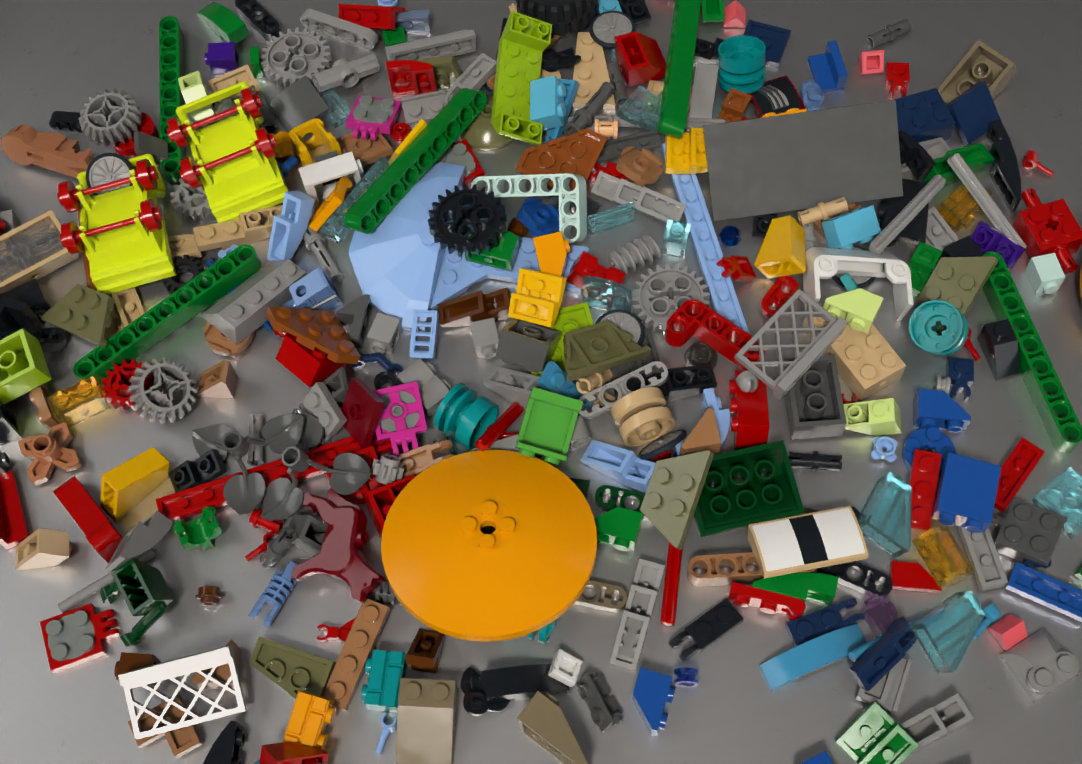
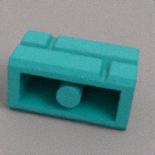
M373 650L372 658H367L365 673L369 674L368 684H363L361 701H365L364 705L368 710L397 713L400 678H405L407 668L405 653Z

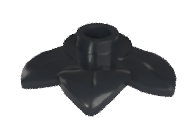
M572 47L560 52L548 48L542 52L541 68L548 72H553L559 67L578 63L581 60V56L574 55Z
M468 667L464 671L460 687L465 694L463 707L467 713L472 716H481L487 711L500 712L508 706L510 700L493 703L487 702L483 673L480 675L472 667ZM473 698L480 699L482 703L475 704Z

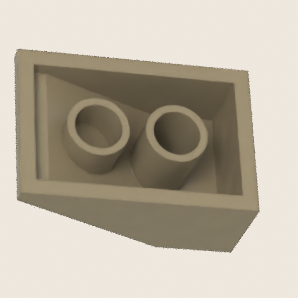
M977 40L937 90L943 101L948 104L979 81H986L992 99H994L1017 74L1016 65L985 43Z
M400 678L397 710L396 764L453 763L459 690L456 681Z
M537 691L517 717L520 731L563 764H588L561 708L558 706L560 702L549 693L543 695Z

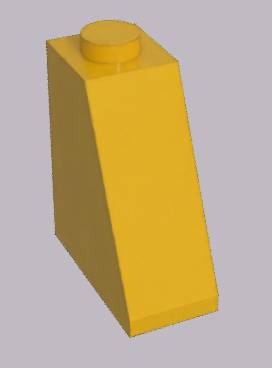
M791 215L772 219L754 263V266L768 279L805 273L806 271L805 230Z
M152 447L102 474L100 507L115 523L125 517L168 479L169 461L167 457Z

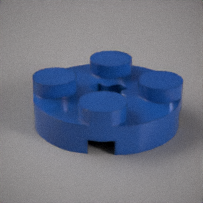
M538 198L526 199L516 215L517 218L530 230V234L533 237L559 232V210L549 203L547 206L540 203L542 199Z
M930 427L928 429H918L908 436L903 446L902 459L907 469L911 471L915 449L923 451L931 449L934 453L942 454L938 476L940 478L942 463L948 452L957 453L947 435L942 433L937 427Z

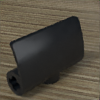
M902 179L903 196L882 199L879 205V226L881 231L924 188L926 183ZM929 202L887 247L897 246L900 242V237L922 243L926 242Z

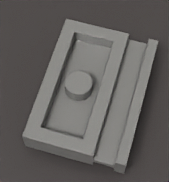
M439 90L401 98L406 124L410 128H414L422 118L428 125L446 106L447 102L444 99L445 91Z
M316 382L305 396V401L299 404V408L302 412L312 415L319 420V423L324 428V434L320 443L327 444L330 442V438L337 434L347 419L324 382Z
M902 658L870 691H866L859 686L856 699L869 705L875 701L882 709L895 714L912 660Z

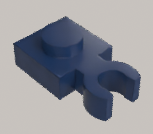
M948 357L946 361V376H950L951 384H954L949 393L953 400L956 397L957 391L964 394V401L969 399L971 395L969 386H972L974 382V359Z

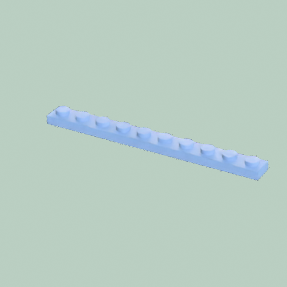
M665 143L662 144V152H663L664 158H665ZM670 174L678 201L686 204L683 217L705 284L708 285V293H710L713 309L749 334L730 276L728 278L723 277L721 273L725 269L716 264L723 258V254L696 174Z

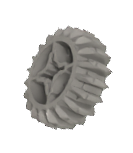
M115 88L112 92L105 90L104 94L97 92L95 98L89 97L90 102L83 103L84 109L80 110L81 117L78 118L81 130L91 142L94 141L98 146L102 144L105 147H108L110 143L116 147L117 142L124 143V139L127 137L132 139L131 133L138 131L137 126L142 125L140 120L142 113L137 101L130 94L125 93L123 90L119 92Z
M162 357L160 363L156 358H152L150 364L146 361L143 362L141 365L142 369L136 368L134 371L136 376H131L129 380L133 384L128 387V392L133 393L129 400L131 402H138L134 406V410L142 408L141 417H145L148 413L151 415V422H154L159 417L161 424H164L167 418L171 423L175 422L176 416L182 419L185 416L184 412L189 413L191 411V404L196 402L194 395L198 393V389L192 387L196 384V380L188 379L192 375V371L184 372V364H181L179 367L175 366V359H172L170 364L167 363L166 357ZM153 375L154 386L144 391V380ZM166 375L171 376L175 381L169 380ZM163 387V390L167 389L168 392L163 394V391L160 392L158 389ZM182 390L181 402L173 406V394ZM150 400H155L159 402L161 407L155 405Z

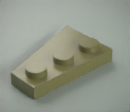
M453 55L413 60L432 64L435 84H439L441 88L449 89L450 85L452 86L453 82L463 73Z
M262 637L258 638L249 662L288 692L294 699H296L298 691H307L322 696L336 664L334 661Z

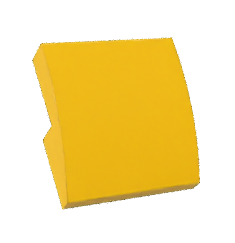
M691 127L690 133L684 132L681 139L665 135L666 174L708 172L703 128Z
M525 267L519 268L516 292L511 293L508 317L553 327L562 303L567 277Z

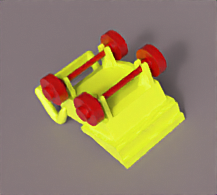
M245 81L177 107L176 114L178 117L167 120L169 129H166L171 142H176L180 149L189 145L196 163L195 165L190 157L180 160L182 169L179 172L184 183H189L192 189L201 187L203 184L210 209L218 223L239 219V213L269 208L283 203L285 192H289L275 158L277 155L274 148L278 146L272 133H267L265 127L259 128V125L264 122L260 107H263L262 101L258 93L254 94ZM241 92L244 100L240 101L239 98L234 100L237 106L193 124L191 123L187 113ZM236 112H239V114H236V115H234V116H231V117H229V118H226V119H224V120H221V121H219V122H216V123H214V124H211V125L206 126V127H204V128H201V129H199V130H195V129H197V128H199V127H202V126H204V125H207V124H209V123H212V122H214V121H216V120H219V119H221V118H224V117H226V116H229V115H231V114H234V113H236Z
M149 153L127 159L132 167L137 169V172L135 169L129 170L130 177L88 188L86 171L77 175L80 184L76 185V188L70 180L58 184L59 192L57 197L61 206H64L68 213L81 209L79 229L73 221L61 224V243L72 255L83 252L85 248L92 282L98 292L106 295L176 276L165 220L160 207L157 206V198L162 199L166 196V187L154 157ZM131 182L133 184L132 186H128L125 188H121L96 196L92 194L106 189L128 184Z

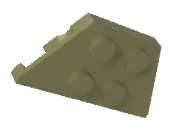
M994 256L941 257L917 298L918 303L921 305L931 300H943L954 305L966 317L999 260ZM940 324V328H938L941 335L942 331L947 329L942 324Z
M77 284L43 314L40 319L105 348L107 345V340L104 339L105 327H110L111 313L115 300L106 294Z
M608 320L567 332L563 339L566 381H574L648 357L652 349L647 345L641 347L632 341V335L621 331Z
M708 450L656 461L640 507V511L675 548L680 550L683 548L714 453Z

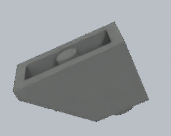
M311 515L293 516L288 527L294 530L291 536L296 533L297 538L292 545L302 551L314 555L319 554L328 526Z

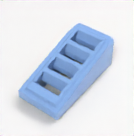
M413 310L409 358L436 360L438 311ZM419 317L432 318V322H419ZM418 327H431V332L418 331ZM418 336L430 337V341H418ZM417 346H429V351H419Z

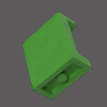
M533 387L515 445L516 449H520L519 454L534 458L535 454L544 456L545 462L559 465L560 461L566 462L570 441L583 401Z

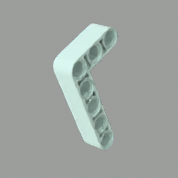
M580 174L481 176L475 178L471 184V189L476 184L477 190L480 191L484 182H486L488 185L486 194L493 191L495 198L559 196V232L561 231L563 239L567 238L569 243L583 241L587 236L586 180ZM572 178L576 181V187L573 191L569 187V182ZM550 179L554 184L551 191L547 188V182ZM528 180L531 182V189L529 192L525 188V184ZM508 181L510 186L508 192L504 190V183ZM572 202L575 203L577 208L574 214L569 209ZM572 226H574L577 229V235L575 238H573L570 235V229Z

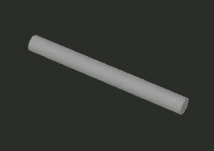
M151 548L138 560L147 563L157 557L153 548ZM114 571L60 602L58 607L62 613L96 594L104 586L110 585L114 579L112 576Z

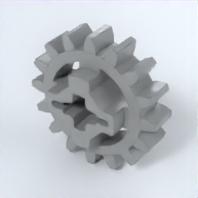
M180 178V185H173L175 192L170 193L172 198L171 204L178 215L182 214L184 219L191 216L193 221H195L197 216L205 219L207 212L211 215L213 214L203 184L201 187L192 189L189 183H184Z

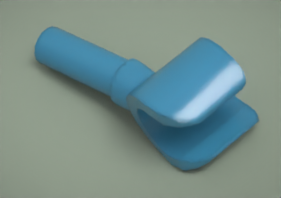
M994 603L981 611L986 619L971 634L974 639H977L986 627L996 622L1000 617V610Z

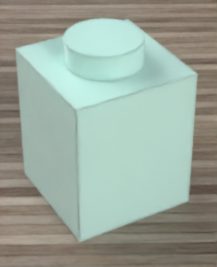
M1055 253L1032 257L1025 269L1035 294L1056 292L1065 279Z

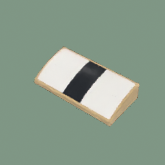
M851 505L748 525V542L764 579L868 559L869 556L861 528Z

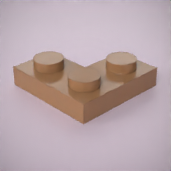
M178 694L175 701L185 706L182 697ZM165 701L151 710L161 715L168 702ZM171 705L164 718L173 723L180 722L185 712ZM146 712L143 713L139 719L141 731L152 729L158 719ZM189 714L185 720L191 719ZM130 720L128 721V724L134 736V731ZM160 722L158 727L165 726L166 724ZM194 725L136 740L137 745L143 748L155 740L166 736L173 755L177 759L203 745Z

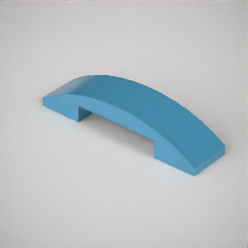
M854 624L798 645L766 661L759 667L772 692L795 682L797 678L841 659H848L849 651L867 643L858 624Z

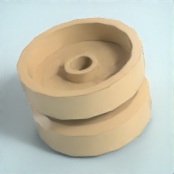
M647 387L633 391L620 398L611 408V416L615 424L620 427L619 434L626 446L636 447L651 443L666 435L675 426L674 416L671 410L666 407V399L662 391L657 387Z

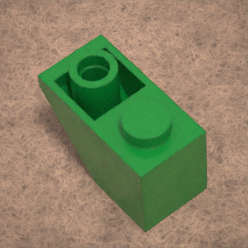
M618 506L594 518L597 530V544H602L603 542L612 544L614 548L621 551L635 550L643 523V513Z

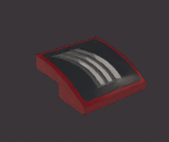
M787 76L765 81L764 86L759 90L748 93L752 96L750 102L754 105V114L757 118L771 112L776 114L785 113L792 108L805 109L797 90Z

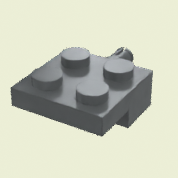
M1014 498L1009 511L1003 517L993 513L991 524L999 526V533L995 540L996 550L998 553L1018 561L1023 557L1048 566L1065 527L1067 517Z

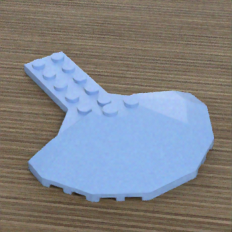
M444 162L433 164L371 233L365 234L354 231L348 255L362 294L370 295L371 304L380 313L399 318L405 331L412 330L413 310L435 311L438 309L437 304L449 299L453 300L466 292L470 286L477 282L481 283L487 278L517 283L519 268L525 267L540 271L533 238L519 236L520 248L512 272L466 261L465 252H463L461 257H458V250L449 254L448 246L445 249H441L440 242H434V235L430 234L428 219L430 218L429 210H433V202L439 203L438 195L446 197V189L452 193L455 192L454 186L463 190L466 166ZM569 244L571 252L567 253L564 277L568 276L573 262L583 251L589 253V247ZM566 282L564 291L581 293V289ZM419 317V322H429L430 318ZM418 327V331L426 332L427 327Z

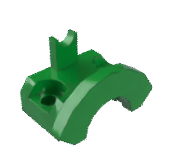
M215 507L203 508L202 515L194 521L183 522L179 520L175 522L172 527L173 532L177 533L185 550H192L200 545L204 551L208 547H214L211 540L220 536L222 532L215 516Z

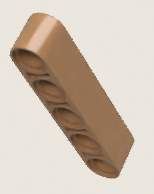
M753 552L695 556L690 560L687 569L688 581L697 587L731 585L732 582L753 584V581L764 578ZM754 564L759 568V571L751 572L746 568V565ZM729 566L733 572L725 574L721 572L719 567ZM701 567L706 571V574L697 575L693 572V569ZM811 569L801 572L816 573L817 569Z

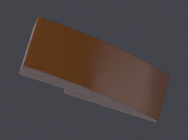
M508 288L488 294L478 291L437 304L440 326H470V322L493 317L495 322L511 318L508 317L512 292Z

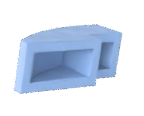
M299 190L285 192L282 212L279 215H274L266 259L270 261L291 260L307 229L315 198Z
M597 440L591 441L580 459L582 463L605 476L643 493H646L656 464L651 461L641 460L633 451Z

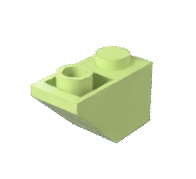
M199 71L178 78L181 93L186 104L210 95ZM212 104L189 112L193 123L215 115Z
M859 288L826 298L823 308L837 320L842 317L853 330L868 334L884 298Z
M894 398L843 404L847 422L846 430L873 436L902 433L901 410Z

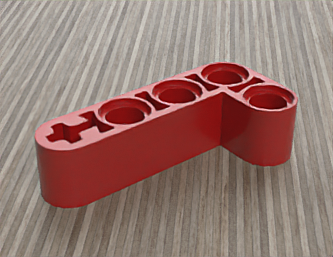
M694 299L687 300L668 319L665 340L670 346L681 347L692 336H695L743 370H748L734 357L753 336L702 302ZM747 351L744 354L749 361L760 362L759 351Z
M73 476L53 492L84 532L86 539L92 547L109 563L123 537L80 481Z

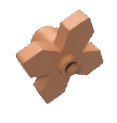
M66 422L51 427L48 435L41 434L36 437L31 435L18 441L24 457L34 459L27 469L30 482L33 485L37 486L49 481L55 466L66 472L82 467L76 450L66 448L73 438L70 427Z

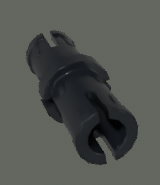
M813 451L812 454L789 452L788 457L792 468L811 469L812 472H817L818 469L840 472L842 469V462H840L842 461V455L819 454L818 451Z

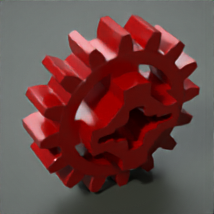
M124 359L121 366L113 364L115 370L106 371L108 378L101 380L104 384L101 391L105 395L104 398L107 402L111 403L115 409L120 406L123 411H126L128 406H131L133 411H135L134 406L138 402H131L129 400L133 393L128 392L129 386L126 382L133 385L129 380L131 376H136L134 373L136 368L142 369L143 361L138 364L135 359H132L130 364H127ZM153 375L144 380V391L154 386Z

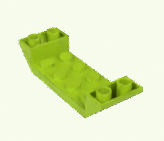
M511 11L498 45L491 124L500 135L539 146L542 141L543 124L530 120V81L540 79L542 52L551 43L552 24Z

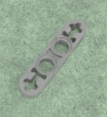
M306 9L300 17L303 26L312 31L315 30L318 33L365 49H373L379 40L377 33L372 29L313 9Z
M660 361L651 362L583 395L578 399L583 401L582 408L585 407V401H588L590 404L596 402L595 396L598 394L604 407L600 408L598 403L592 407L593 411L591 413H588L587 410L582 411L581 408L579 414L585 419H592L611 410L615 402L633 392L627 388V382L631 378H637L641 381L640 389L661 386L667 381L669 375L666 365ZM653 368L663 369L664 372L661 373L662 378L658 380L656 377L649 378L648 382L650 385L646 386L641 373L645 372L646 377L653 374ZM614 389L618 392V398L615 402L605 401L604 394L607 390Z

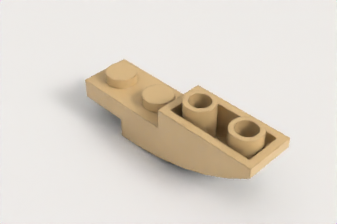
M283 205L239 213V219L194 227L193 235L198 251L216 248L226 250L232 245H252L271 236L274 215L281 214Z

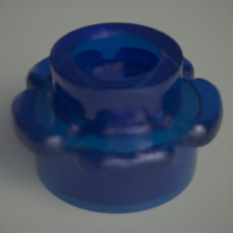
M726 226L719 234V241L725 247L736 246L741 241V230L734 226Z

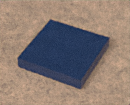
M749 20L743 35L753 36L762 40L766 46V61L764 65L779 68L791 30Z
M979 81L947 104L956 122L955 126L963 145L971 144L988 131L991 121L1000 119L986 81Z

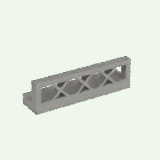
M465 29L385 47V53L389 61L421 60L462 55L476 51V34L473 29Z

